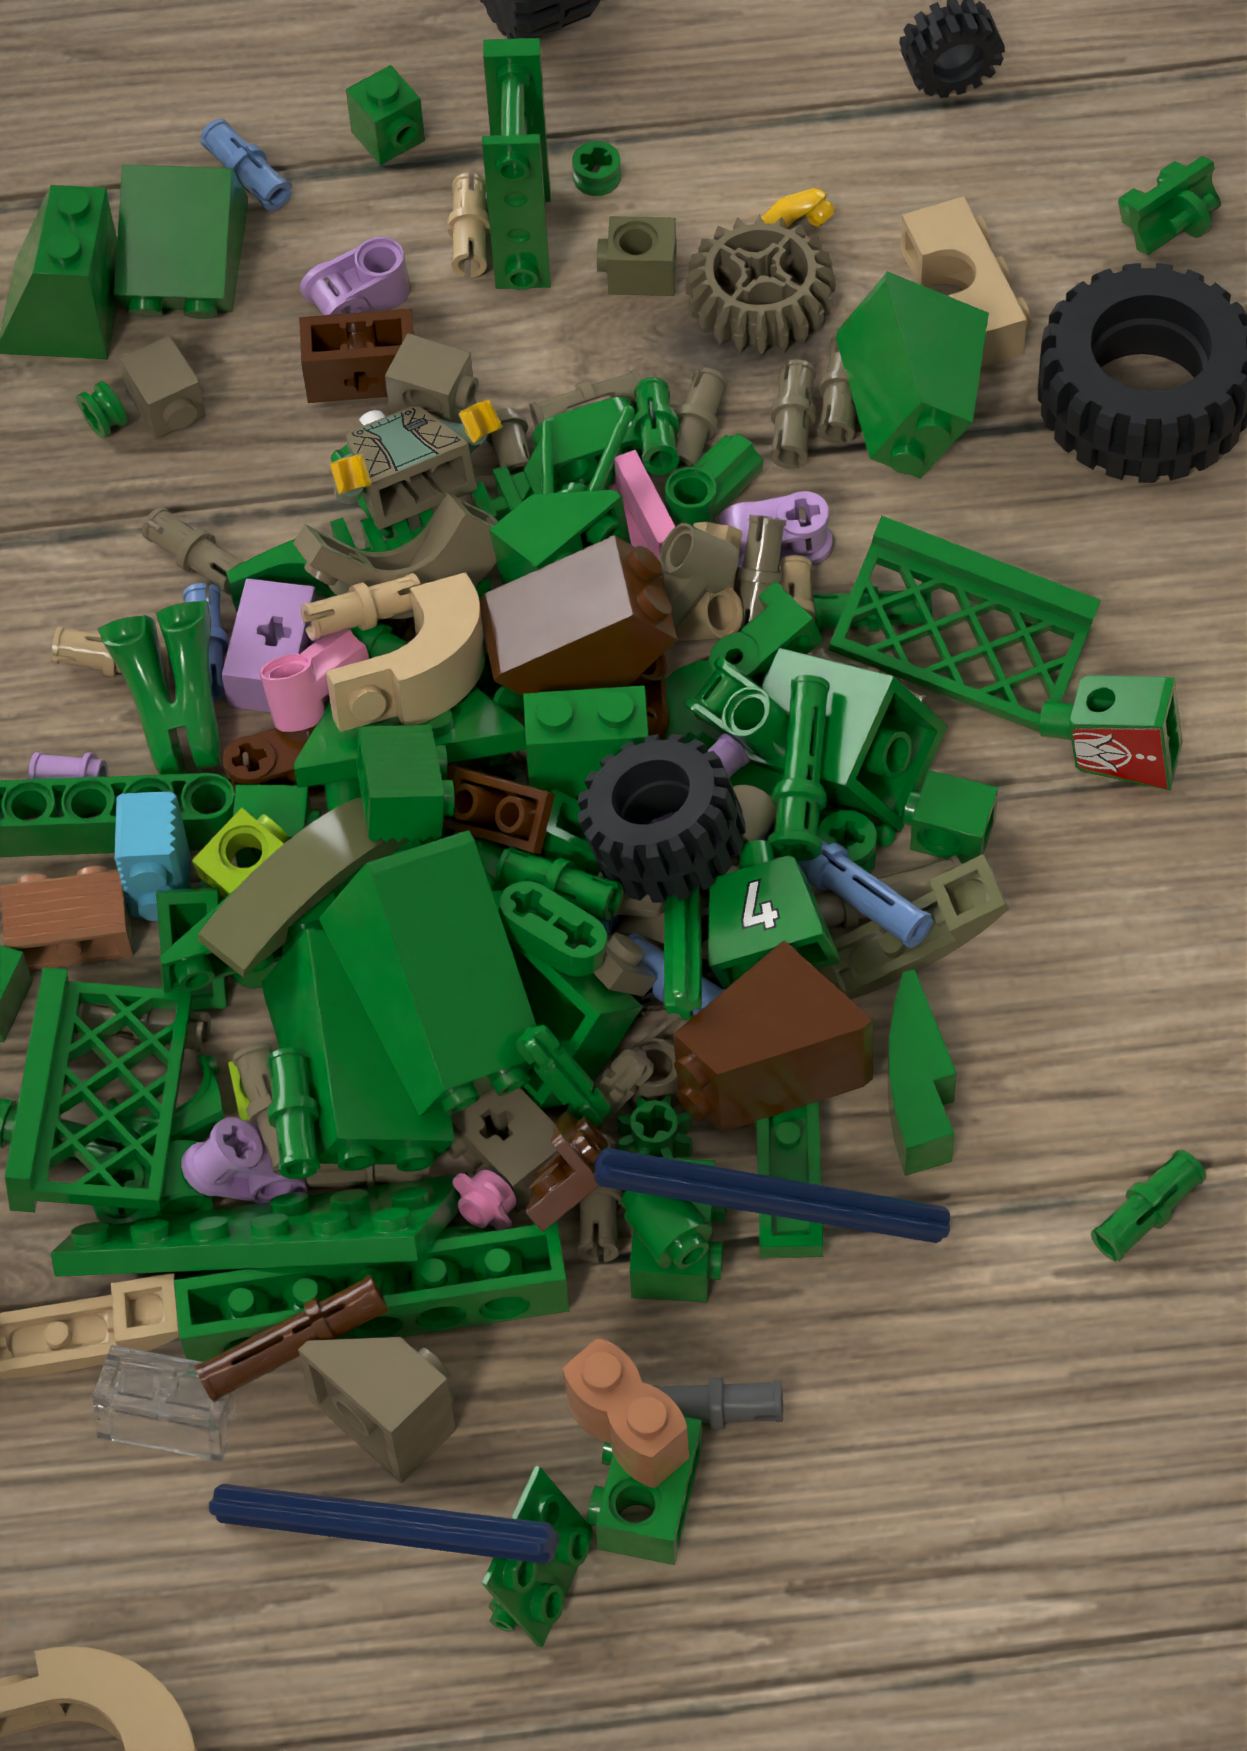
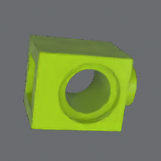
M241 808L195 856L192 863L199 878L211 888H219L220 896L225 899L270 855L286 843L289 837L268 816L262 814L256 820ZM255 847L262 851L260 860L249 868H238L232 865L234 855L243 848Z

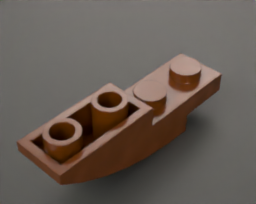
M447 763V780H452L454 787L453 817H443L444 828L458 832L469 830L472 836L541 854L555 797L554 793L499 776Z

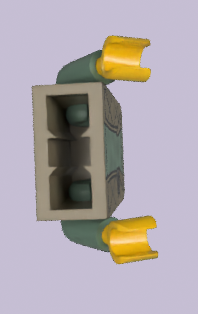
M483 400L462 410L458 414L462 421L461 424L435 418L420 406H411L389 416L378 410L365 413L359 419L357 429L350 431L346 436L349 454L330 463L335 481L334 493L337 499L345 504H354L363 496L375 526L380 530L440 505L446 493L460 497L477 490L470 454L486 440L487 434L503 427L491 400Z

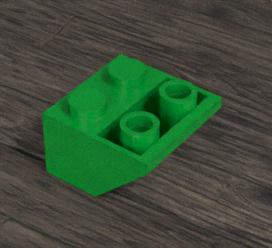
M615 490L532 494L489 529L502 586L614 535L631 544L623 498Z

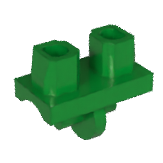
M1201 156L1187 166L1173 161L1160 170L1159 176L1156 179V187L1147 193L1133 188L1119 197L1118 205L1122 223L1133 229L1138 251L1149 255L1183 231L1195 238H1199L1210 231L1212 227L1210 213L1221 206L1220 197L1212 182V174L1215 170L1212 160Z

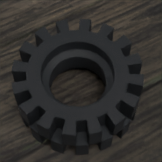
M947 0V6L940 8L939 3L936 2L929 6L932 11L930 14L925 15L920 11L914 16L917 25L907 23L903 29L906 36L900 37V51L915 86L919 91L923 89L925 95L932 97L937 91L940 98H948L950 90L955 89L957 95L965 94V86L972 84L974 89L983 85L980 77L984 75L991 78L996 73L993 65L1001 66L1004 60L1001 54L1005 52L1002 38L989 9L987 10L985 4L980 1L975 4L973 0H963L961 5H959L957 0Z

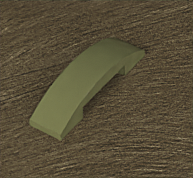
M362 798L346 802L306 826L257 867L205 924L198 934V941L244 978L286 942L289 926L360 867L364 866L365 863L390 856L408 839L404 838L397 842L392 838L386 843L380 838L373 843L368 839Z
M982 854L929 880L933 891L911 902L922 911L931 914V919L933 920L927 936L916 947H906L898 938L874 921H871L834 939L833 942L838 952L840 963L817 970L851 1000L899 981L903 972L913 969L917 972L960 948L983 932L1009 909L988 859Z

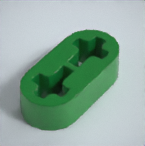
M521 881L513 883L504 889L500 896L498 912L508 940L559 972L569 976L582 977L590 975L600 968L604 961L607 932L599 920L536 882ZM529 909L537 911V915L529 912L525 914L524 917L515 914L516 911L520 913H525ZM580 940L588 943V946L580 944L575 949L567 946V943L575 945Z

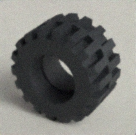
M671 734L667 740H660L659 735L646 736L644 743L634 745L633 741L620 746L622 752L616 756L608 754L599 762L602 769L599 772L591 771L584 781L588 790L579 793L578 806L581 812L577 814L579 824L604 877H607L610 881L621 883L623 890H626L629 898L641 901L646 895H649L652 903H664L667 897L671 895H676L678 900L691 897L690 890L699 886L705 890L715 884L713 876L717 873L725 875L733 866L730 856L740 855L744 845L740 835L746 833V822L727 771L714 750L708 752L706 745L696 739L686 743L683 735ZM676 812L675 814H673L672 816L663 821L654 824H648L649 822H651L652 820L661 815Z

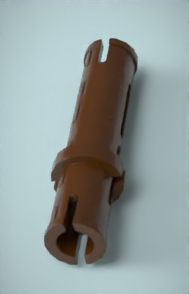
M368 1275L362 1281L321 1302L315 1297L304 1303V1311L250 1337L248 1340L203 1363L196 1364V1372L210 1399L215 1403L221 1397L300 1357L298 1349L306 1341L338 1340V1337L381 1314H387L389 1312L388 1306L373 1277Z

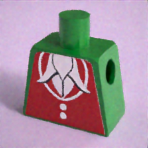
M1086 675L1080 679L1074 704L1044 702L1040 716V735L1042 737L1071 740L1075 767L1081 772L1171 791L1183 742L1175 678Z

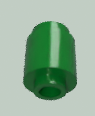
M626 1191L622 1196L621 1205L626 1210L625 1221L660 1267L671 1268L676 1266L678 1269H685L698 1262L708 1251L709 1245L707 1241L711 1237L712 1227L693 1202Z

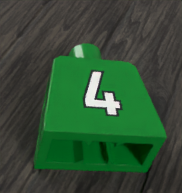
M753 840L744 843L740 855H737L739 870L716 876L713 879L715 884L710 886L708 961L710 968L722 987L727 989L784 940L816 969L840 963L838 952L813 890L795 857L784 856L775 859L772 844L764 840Z

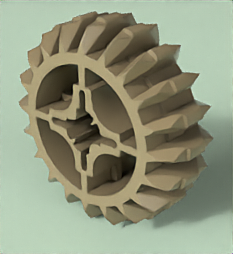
M760 214L754 224L746 225L737 217L733 230L730 231L717 226L714 239L702 238L701 244L698 247V253L691 255L688 277L686 278V294L689 295V309L692 312V317L699 318L702 332H714V337L719 345L734 340V345L739 353L747 345H754L761 356L766 350L767 345L775 344L785 352L789 339L804 344L809 330L820 331L821 325L824 322V316L830 315V310L833 307V292L836 291V276L833 275L832 260L829 252L822 251L819 236L806 238V232L802 224L790 230L787 229L783 217L774 225L765 224ZM789 273L794 275L801 282L802 286L793 283L792 276ZM723 283L730 287V293L733 295L729 296L719 285Z

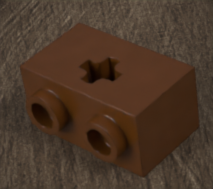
M412 308L299 317L301 365L307 402L317 403L388 397L385 375L407 333L415 335Z

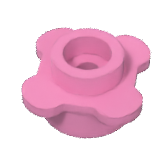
M480 1170L472 1179L463 1173H459L453 1179V1186L461 1196V1199L458 1201L459 1211L469 1223L479 1228H485L490 1225L497 1231L512 1228V1221L507 1214L515 1207L516 1198L510 1186L500 1176L489 1170Z

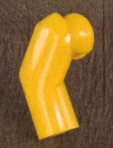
M813 187L779 198L761 217L765 224L772 225L783 217L788 229L797 219L805 215L812 226L819 227L835 213V206L825 197L827 192Z

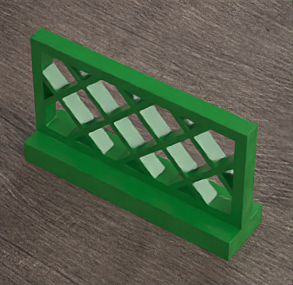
M881 515L871 545L832 636L828 650L1040 732L1041 714L1019 706L1011 688L1039 678L1049 701L1061 703L1101 600ZM876 564L900 573L907 590L879 600L870 581ZM914 579L924 583L917 585ZM938 589L945 590L955 595L962 611L934 621L922 596ZM865 593L869 604L858 608ZM912 600L924 625L896 636L884 610ZM969 600L976 602L978 604L975 606H971ZM993 610L1009 615L1016 632L989 642L977 617ZM874 614L886 637L885 641L869 647L846 639L853 622ZM967 621L979 647L951 657L939 631ZM1024 621L1033 624V626L1027 628ZM1051 631L1072 640L1066 656L1044 664L1032 638ZM930 636L941 661L925 668L909 663L901 646ZM1022 642L1034 668L1006 679L994 652ZM892 650L895 657L887 655L885 652ZM984 657L996 683L979 690L965 685L956 667ZM1061 669L1054 685L1049 674ZM947 672L949 678L941 676L939 674ZM1002 693L1004 700L994 695Z
M43 967L4 1177L10 1211L35 1213L37 1201L160 1211L192 1010V991L176 990L164 994L163 988L71 982L68 977V969ZM81 1003L108 1005L116 1015L91 1031L79 1018ZM153 1008L176 1010L175 1021L155 1035L138 1020L139 1017ZM125 1026H128L143 1043L118 1059L103 1041ZM77 1033L81 1038L74 1042L75 1034ZM171 1042L169 1052L164 1046ZM92 1049L107 1067L82 1082L69 1069L70 1063ZM154 1054L167 1067V1073L144 1087L129 1070ZM119 1077L135 1095L109 1111L94 1093ZM66 1085H68L72 1090L65 1094ZM161 1094H163L162 1104L156 1099ZM83 1101L99 1119L73 1135L60 1121L61 1115ZM146 1106L159 1120L157 1127L136 1140L120 1122ZM110 1130L126 1148L100 1164L84 1146ZM57 1137H59L63 1143L56 1147ZM155 1146L152 1157L147 1151ZM72 1154L90 1171L74 1183L50 1181L52 1168ZM136 1158L151 1173L148 1189L121 1187L111 1175Z

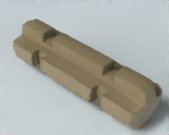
M638 1047L633 1050H623L612 1062L611 1070L607 1068L593 1082L592 1090L598 1087L611 1103V1112L604 1117V1123H607L632 1097L636 1091V1085L641 1087L653 1074L654 1064L647 1058L646 1052ZM602 1123L599 1126H597L599 1130L602 1127Z

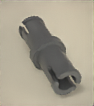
M709 1378V1385L664 1387L652 1385L667 1394L679 1407L683 1416L700 1419L702 1424L710 1423L711 1430L725 1429L728 1422H783L781 1380L762 1383L724 1384L723 1378Z

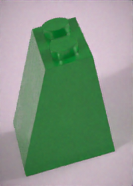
M122 164L114 296L123 308H129L130 314L141 317H159L162 315V309L184 310V315L190 318L213 319L217 317V311L233 312L248 210V196L232 168Z
M50 185L15 259L0 330V354L108 360L119 301L114 296L117 236L106 188Z
M888 271L837 330L836 342L844 369L847 370L849 376L848 384L870 459L887 465L899 473L909 474L921 479L973 423L989 313Z
M779 648L770 669L763 677L761 688L786 710L790 711L791 680H795V677L814 675L826 679L830 684L826 705L819 783L824 787V791L827 794L826 804L840 810L859 812L864 814L873 823L878 825L888 824L895 831L901 832L904 827L903 815L911 790H920L948 725L894 676ZM740 744L749 757V763L783 774L785 755L778 759L765 760Z
M645 686L523 693L530 786L549 792L556 789L578 800L579 793L588 790L584 781L591 771L599 772L602 769L599 762L608 754L616 756L622 752L620 746L633 741L634 745L644 743L645 737L648 736ZM543 849L541 854L535 853L537 856L546 858Z

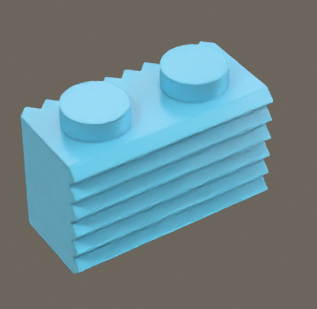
M172 792L121 794L117 797L115 860L118 873H120L121 885H123V891L125 892L126 903L128 904L131 916L158 921L157 890L191 889L189 871L191 870L190 860L192 858L177 796Z

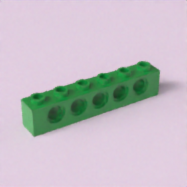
M557 1221L543 1232L537 1225L435 1240L418 1261L251 1268L173 1280L179 1337L189 1370H195L196 1364L203 1363L248 1340L250 1337L304 1311L305 1302L315 1297L321 1302L362 1281L368 1275H371L385 1299L389 1312L385 1315L381 1314L344 1333L338 1339L402 1338L570 1312Z

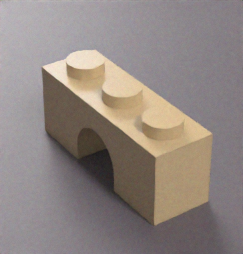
M964 196L902 214L901 252L917 284L927 288L942 284L958 286L964 290L947 296L989 313L981 367L1024 354L1026 330L1031 329L1032 326L1030 311L1024 298H1016L1010 287V274L1005 260L1000 255L994 256L989 246L988 229L982 216L973 215Z

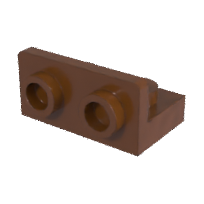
M569 1110L558 1117L551 1138V1143L558 1152L534 1172V1176L537 1179L529 1187L532 1193L526 1214L542 1232L600 1186L594 1180V1164L597 1155L601 1154L608 1147V1143L591 1120L584 1116L578 1121Z

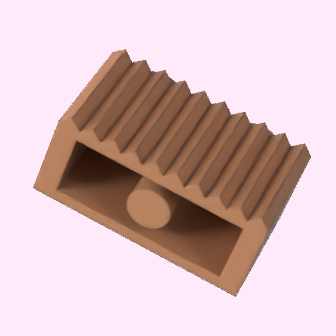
M88 866L80 869L75 876L50 879L42 874H29L20 877L15 884L0 885L4 947L23 952L29 972H33L36 969L42 970L43 967H69L72 964L80 966L84 962L93 964L96 961L105 962L108 959L116 961L121 957L129 959L133 956L129 909L118 870L110 871L102 866Z

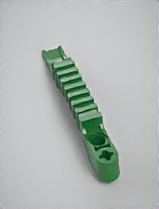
M624 397L608 398L545 419L552 422L554 493L562 490L563 485L567 483H579L585 486L591 483L623 408L627 405L632 406L630 400ZM634 410L628 430L616 457L636 450L643 464L645 462L642 460L641 434L634 431L633 421L636 416ZM541 423L533 431L532 440L536 448L523 472L510 475L506 465L493 469L496 484L495 498H489L482 481L476 483L477 490L470 492L472 505L493 515L498 522L530 495L541 494ZM613 462V465H612V467H611V469H610V470H612V471L614 472V474H615V462ZM431 508L418 514L421 526L418 529L411 531L406 519L392 524L393 538L384 541L380 530L375 526L372 517L360 520L365 548L361 551L386 552L409 543L427 526L434 515L433 509ZM344 518L330 521L333 538L356 548ZM295 539L258 554L226 572L231 599L236 613L238 612L246 578L315 587L316 595L324 598L336 595L328 584L316 579L305 570L304 567L307 562L293 544Z

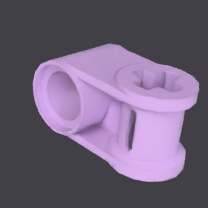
M388 237L368 239L360 246L331 261L318 264L309 270L300 283V292L304 299L309 303L315 304L323 315L341 314V311L343 314L385 311L398 307L406 301L410 294V282L402 247L394 239ZM325 279H329L328 285L325 283Z
M803 491L758 502H741L725 509L719 516L718 523L720 525H730L742 530L743 537L738 566H743L750 514L787 520L786 526H784L780 559L790 555H799L810 559L812 565L823 562L833 549V537L827 527L829 507L826 501L816 493ZM800 507H803L805 512V519L800 520L799 516ZM811 538L812 550L807 551L805 539Z
M226 1117L219 1121L213 1127L210 1138L206 1142H197L190 1146L181 1159V1168L185 1179L191 1187L207 1196H221L251 1201L257 1204L270 1202L272 1198L281 1194L307 1192L305 1178L289 1179L283 1177L280 1173L273 1172L272 1162L258 1124H251L250 1121H244L236 1117Z

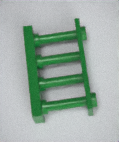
M540 38L483 40V60L490 136H482V150L496 289L516 290L551 288L545 202H551V181Z

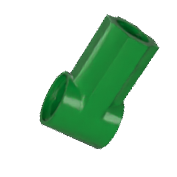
M738 433L735 436L725 435L692 467L678 469L668 477L665 486V508L675 526L681 523L694 526V523L699 522L715 524V517L763 471V458L757 453L751 441Z

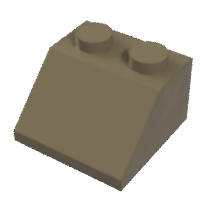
M401 1337L306 1341L298 1349L311 1402L400 1483H403L456 1431L452 1408L454 1399L449 1391L447 1380L450 1375L445 1365L430 1350L423 1347L417 1352Z

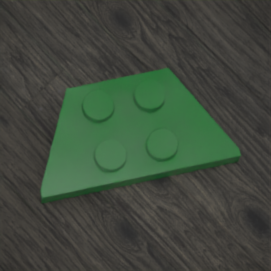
M475 686L455 706L441 715L420 724L432 725L435 745L446 746L447 763L526 750L523 725ZM331 703L294 762L298 788L358 778L356 767L359 727L340 732L333 720ZM396 716L364 726L403 725Z

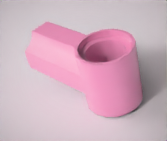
M350 629L325 635L302 653L275 658L260 669L259 674L272 719L278 730L295 732L318 724L326 710L324 702L330 699L326 671L369 659L365 644L360 642Z

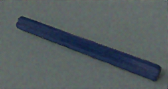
M610 1148L604 1149L601 1154H598L594 1164V1180L601 1187L932 1243L940 1242L942 1238L948 1237L950 1232V1212L947 1208L940 1205Z
M231 1484L217 1486L214 1489L213 1499L209 1502V1512L216 1516V1520L219 1523L542 1564L554 1559L555 1548L559 1545V1534L553 1531L552 1525L538 1521Z

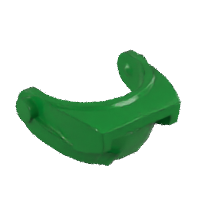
M202 1053L196 1056L200 1071L204 1075L203 1082L198 1092L189 1101L176 1109L171 1141L192 1140L203 1142L210 1135L213 1127L225 1118L219 1087L214 1076L220 1073V1070L212 1055L206 1057ZM114 1097L106 1101V1108L109 1111L119 1105ZM132 1114L120 1123L138 1140L157 1127L159 1120L154 1115L142 1116Z

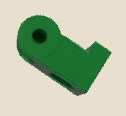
M776 581L758 595L764 610L743 627L739 633L724 636L712 647L709 660L713 672L716 670L714 662L720 656L761 687L763 677L770 669L779 648L807 655L823 642L814 619Z

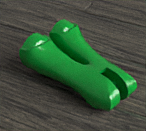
M208 601L175 604L155 612L172 665L176 687L175 702H172L160 650L157 626L153 618L147 615L132 616L114 620L99 627L98 631L101 640L123 674L133 696L149 753L158 774H185L184 759L177 733V728L181 727L186 728L189 746L198 770L201 771L220 766L221 741L209 672L211 617Z

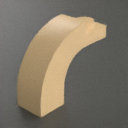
M466 572L410 588L416 637L408 644L385 655L326 671L332 716L340 732L396 716L403 726L420 725L455 706L473 689L484 669L485 643L478 593Z
M51 1647L34 1651L39 1676L28 1678L24 1675H12L0 1678V1738L53 1723L82 1721L97 1725L110 1732L121 1742L125 1751H198L188 1722L173 1695L149 1671L120 1655L89 1647Z

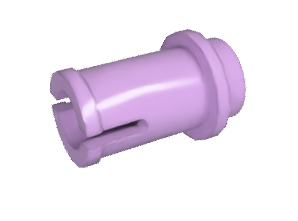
M35 752L31 757L28 771V779L108 777L106 760L98 759L96 754L91 752L85 753L83 757L46 755L41 752Z

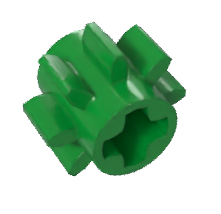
M666 1096L662 1101L652 1100L647 1102L642 1097H638L637 1108L633 1111L632 1116H618V1132L624 1136L618 1141V1150L656 1157L677 1158L678 1155L691 1157L692 1139L686 1135L691 1131V1115L689 1113L677 1115L671 1107V1097Z

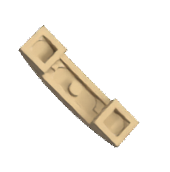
M171 1273L111 1283L112 1295L0 1313V1379L41 1376L98 1366L152 1350L179 1338L173 1280H177L175 1274Z

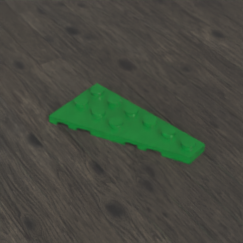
M458 1174L431 1177L426 1180L420 1179L377 1185L369 1189L364 1187L311 1196L302 1192H292L278 1195L272 1198L270 1202L110 1226L104 1222L82 1224L74 1227L71 1230V1234L51 1252L54 1276L418 1261L459 1211L458 1201L461 1199V1196L452 1182Z

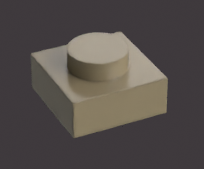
M615 933L612 937L607 936L604 961L594 974L609 990L644 997L658 979L642 961L645 954L634 941L620 933ZM580 940L573 949L580 944L588 946V943Z

